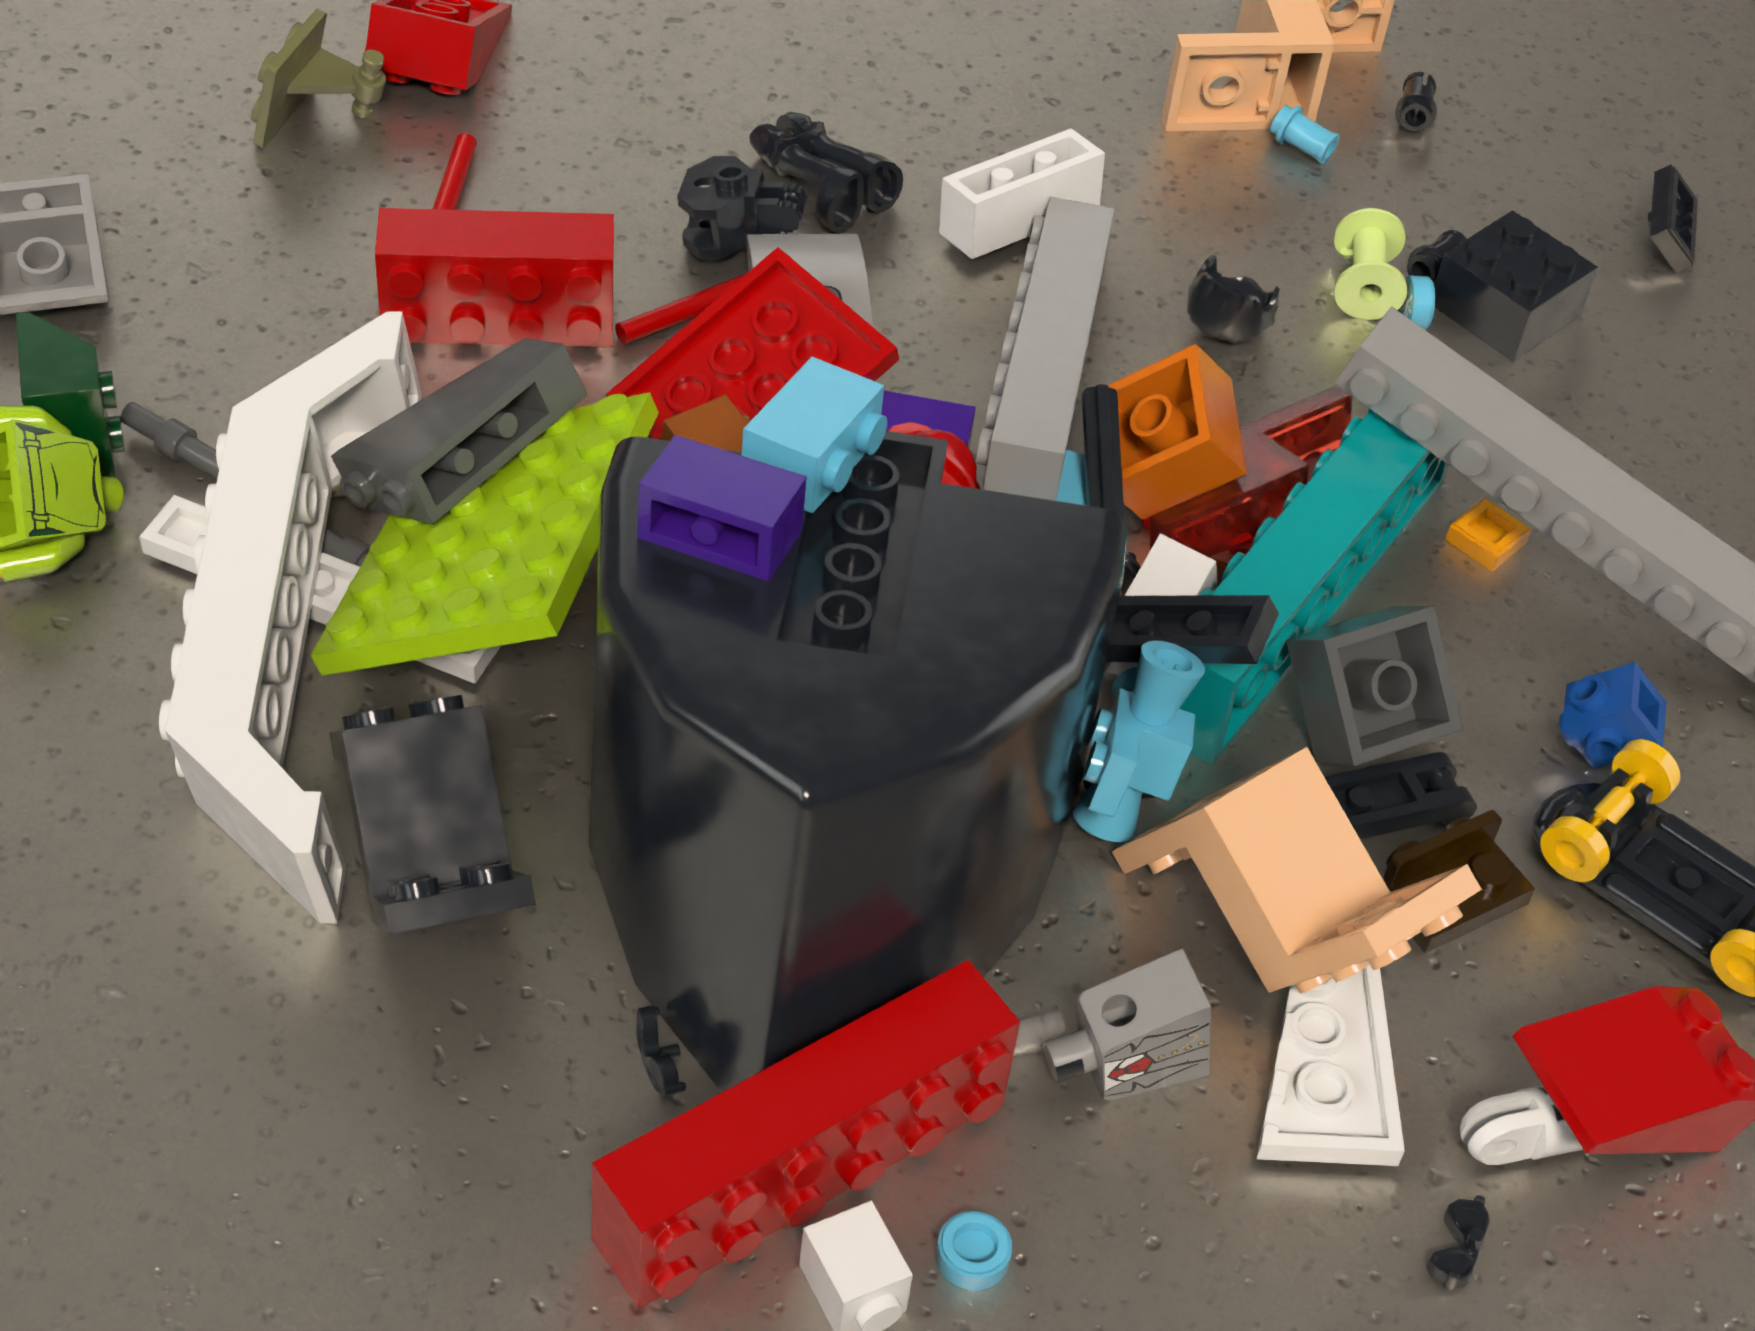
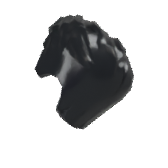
M1211 255L1205 260L1194 277L1192 284L1189 286L1187 313L1191 322L1198 326L1208 337L1226 340L1234 344L1256 337L1266 328L1274 325L1276 321L1275 315L1279 307L1277 303L1280 289L1276 286L1273 292L1268 293L1252 278L1245 276L1223 277L1222 274L1217 272L1216 255Z

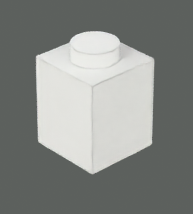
M872 1200L803 1228L799 1266L833 1331H883L893 1325L901 1317L902 1313L906 1312L913 1274Z

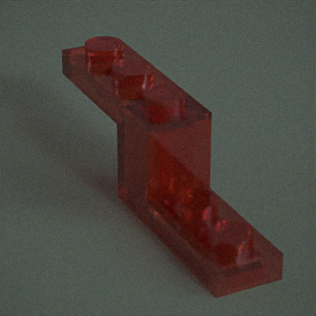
M1334 385L1240 425L1247 474L1150 516V550L1160 533L1207 557H1211L1255 537L1266 518L1271 516L1277 519L1293 487L1298 482L1305 485L1308 483L1309 465L1306 461L1322 455L1328 448L1334 450L1340 446L1342 436L1351 422L1353 396L1339 386Z

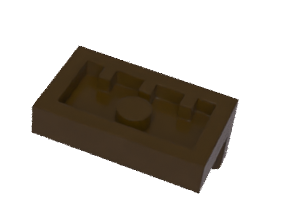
M1493 809L1472 819L1467 816L1460 817L1446 826L1441 833L1420 843L1416 840L1408 841L1395 849L1386 861L1387 868L1383 880L1390 892L1466 864L1482 889L1457 905L1463 914L1459 920L1429 936H1424L1421 931L1412 937L1425 954L1528 905L1535 887L1494 842L1502 823V818Z

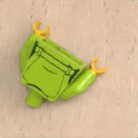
M0 405V578L3 579L4 583H10L53 573L83 550L85 536L104 529L106 525L105 513H115L123 502L124 491L120 481L115 477L101 476L98 449L93 442L72 436L71 431L38 406Z

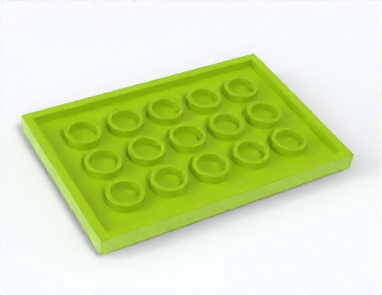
M650 392L626 397L624 394H613L601 399L597 403L572 408L434 524L390 514L376 540L370 546L367 556L354 579L350 582L345 595L332 618L328 621L322 636L310 655L320 674L325 676L558 636L598 548L600 494L615 447L621 440L629 437H648L659 413Z

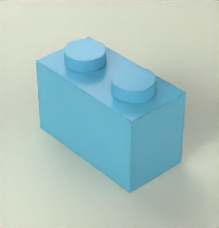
M811 357L743 428L741 456L807 476L804 510L814 513L832 491L840 492L845 487L853 467L866 453L869 455L874 454L881 445L887 429V417L881 415L884 385Z

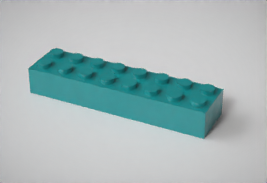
M1370 408L1364 418L1355 416L1352 419L1336 451L1329 448L1325 450L1313 470L1311 480L1306 485L1298 482L1293 487L1279 517L1275 519L1269 516L1265 519L1255 535L1252 548L1247 554L1237 552L1224 571L1221 584L1215 591L1206 588L1201 593V595H1269L1279 613L1257 664L1203 663L1205 666L1204 675L1179 708L1195 714L1193 747L1190 754L1211 766L1215 764L1293 668L1286 640L1325 628L1443 483L1448 464Z

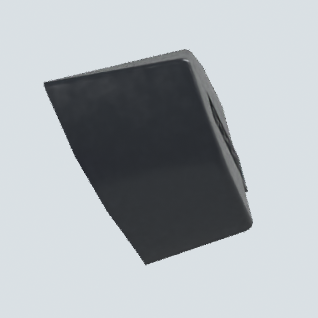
M886 431L877 451L872 455L866 453L853 467L847 484L840 492L832 491L814 513L804 510L802 532L768 582L637 538L639 483L670 441L647 437H629L621 440L616 445L599 501L589 848L635 985L652 1006L659 1007V1015L721 1092L968 959L980 974L985 977L1034 918L1080 790L1088 751L1087 742L1094 722L1119 601L1128 533L1127 524L1116 512L1105 508L943 484L942 478L948 440ZM725 450L734 454L742 455V452Z

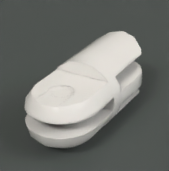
M1543 1085L1493 1096L1478 1102L1467 1111L1460 1124L1461 1139L1468 1145V1152L1482 1164L1501 1165L1530 1158L1535 1160L1583 1150Z

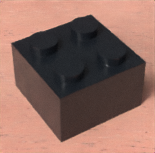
M1512 210L1444 253L1434 285L1435 308L1514 362L1581 317L1598 266L1579 255L1573 248L1564 245L1534 225L1529 219L1522 217Z

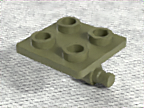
M316 9L303 24L296 22L289 31L283 48L278 53L270 52L259 70L258 81L263 83L262 94L258 98L251 115V120L256 123L253 144L264 149L309 94H352L355 98L352 104V112L360 118L372 116L373 104L382 98L386 81L385 74L381 71L384 64L383 54L376 50H367L363 53L362 65L356 66L321 48L327 13Z

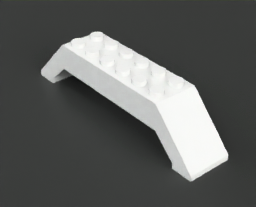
M402 312L383 313L232 407L227 433H220L216 444V459L219 468L217 483L209 484L206 490L205 508L208 519L206 535H199L195 542L194 562L197 571L195 588L187 589L184 594L183 619L186 626L183 643H176L172 651L171 672L175 682L171 700H163L159 713L160 735L164 741L170 742L175 753L177 775L180 778L186 779L196 804L320 924H338L347 863L322 792L303 791L284 771L283 764L332 490L340 483L342 478L331 455L419 402L422 397Z

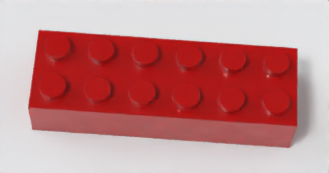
M969 959L592 1162V1242L638 1309L659 1297L668 1300L681 1295L696 1282L699 1275L724 1260L728 1263H734L744 1259L760 1245L766 1236L787 1224L791 1227L805 1224L814 1218L829 1200L849 1189L853 1192H858L868 1188L892 1164L910 1154L912 1157H920L929 1153L940 1144L948 1132L968 1121L972 1124H977L991 1117L1005 1100L1020 1020Z

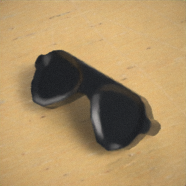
M646 1006L638 1008L636 1023L637 1042L643 1065L654 1089L664 1096L686 1091L687 1085L684 1082L679 1083L678 1071L673 1059L681 1057L679 1045L659 1047L657 1025L659 1007Z
M1476 1195L1474 1200L1458 1199L1448 1205L1444 1222L1460 1246L1434 1252L1426 1266L1430 1275L1443 1283L1444 1287L1449 1290H1455L1469 1284L1490 1223L1489 1214L1484 1206L1486 1199L1481 1195Z

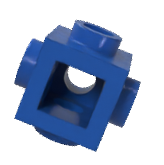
M1632 662L1568 683L1566 685L1564 711L1559 717L1560 730L1566 743L1572 748H1577L1592 768L1596 769L1612 764L1618 752L1632 740H1649L1663 747L1667 701L1636 662Z

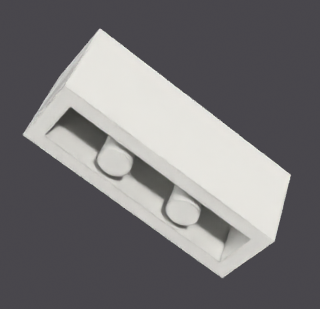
M1070 128L943 177L939 234L968 257L974 259L1021 239L1031 237L1035 215L1046 216L1050 197L1100 205L1105 152Z

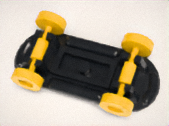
M1632 740L1614 757L1612 762L1613 774L1602 784L1572 785L1556 791L1542 802L1533 819L1532 833L1539 851L1556 872L1567 879L1581 882L1713 970L1734 991L1755 998V867L1676 815L1667 813L1655 805L1666 800L1680 782L1679 767L1667 750L1649 740Z

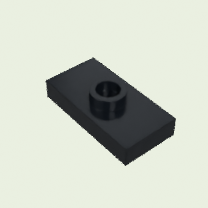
M1670 164L1654 172L1652 211L1648 213V222L1650 225V238L1675 273L1692 267L1695 260L1698 199L1678 170Z

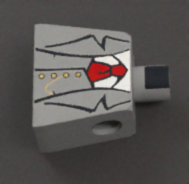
M1181 949L1083 991L1076 998L1078 1030L1043 1042L1044 1055L1056 1083L1091 1072L1102 1098L1113 1101L1209 1076L1211 1005L1184 950Z

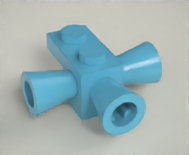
M1148 641L1144 643L1141 647L1138 666L1122 672L1112 685L1111 699L1113 706L1111 711L1102 708L1098 710L1087 742V746L1092 748L1082 776L1083 780L1092 784L1073 810L1076 822L1091 835L1110 842L1129 841L1135 835L1142 792L1167 801L1170 800L1192 750L1195 714L1179 708L1205 673V666L1202 661L1187 649L1165 641Z

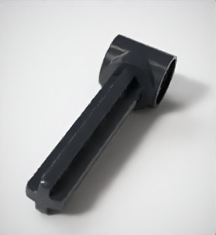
M1098 384L1094 387L1085 388L1082 392L1087 506L1114 511L1124 519L1118 394L1115 389L1108 387V385ZM1126 551L1121 586L1122 596H1125L1141 568L1140 564L1136 561V555L1129 551Z

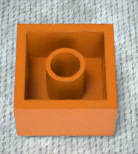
M1197 344L1191 345L1108 385V387L1115 389L1118 394L1123 501L1142 520L1247 474L1232 379Z

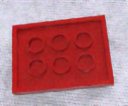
M777 247L605 395L607 397L613 394H624L626 397L650 392L659 413L647 438L661 440L663 420L723 395L729 398L741 414L748 415L752 420L811 357L872 381L880 378L900 359L898 349L893 343L783 250Z

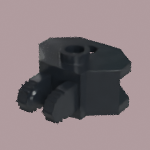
M712 156L687 169L677 195L678 206L690 215L687 228L684 229L682 234L683 245L699 259H723L747 247V234L793 233V230H798L799 221L802 219L804 205L807 202L808 196L803 190V186H799L797 183L793 184L790 182L786 184L785 181H764L763 169H751L736 156ZM701 185H711L709 187H699ZM711 226V229H703L704 227Z

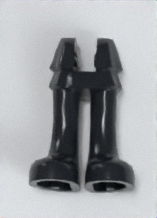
M788 112L777 119L776 126L769 123L759 125L749 136L752 148L771 169L774 168L780 176L792 175L803 179L819 191L816 202L817 216L823 226L837 234L847 231L854 225L860 216L862 205L877 214L882 213L894 205L901 193L903 174L902 170L895 163L882 155L862 151L834 141L827 136L823 122H812L811 118L807 115Z

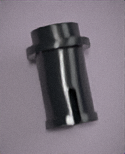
M1414 72L1407 76L1403 84V97L1396 106L1397 120L1410 131L1425 129L1434 122L1437 115V106L1433 100L1436 82L1431 75H1428L1426 84L1423 85L1424 72Z
M1447 230L1430 245L1418 246L1410 253L1407 264L1408 275L1428 276L1435 285L1444 253L1467 238L1457 230Z

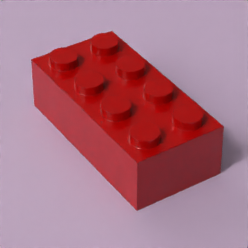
M379 208L375 246L379 316L385 312H402L410 343L514 345L524 338L562 343L565 346L613 347L614 214Z

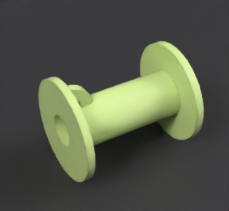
M1366 208L1354 211L1345 216L1335 229L1334 244L1337 252L1343 259L1354 264L1343 271L1338 277L1334 288L1335 300L1342 311L1358 319H1381L1391 306L1398 310L1404 304L1407 297L1405 277L1397 268L1387 264V262L1393 260L1402 251L1406 240L1405 228L1398 217L1386 210Z

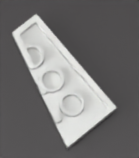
M1369 965L1360 972L1339 982H1335L1332 977L1314 989L1301 994L1295 984L1289 986L1256 1159L1399 1166L1405 1149L1380 968L1373 970Z

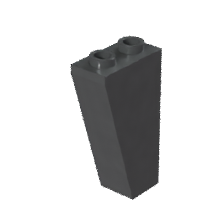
M524 338L340 448L331 455V458L342 477L340 479V486L343 493L357 507L434 524L587 396V393L564 344Z

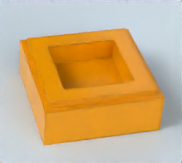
M1483 498L1449 526L1445 540L1493 572L1527 544L1532 529L1486 498Z

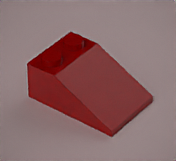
M377 0L371 3L365 51L376 50L383 54L384 64L381 71L385 74L387 81L409 83L411 78L430 82V89L433 91L459 95L462 90H467L479 82L511 16L512 4L494 0Z
M1654 986L1523 1026L1512 1036L1586 1154L1720 1152L1755 1120V1060L1746 1051L1739 1048L1721 1022L1722 1013L1719 1007L1709 996L1701 992L1699 988Z

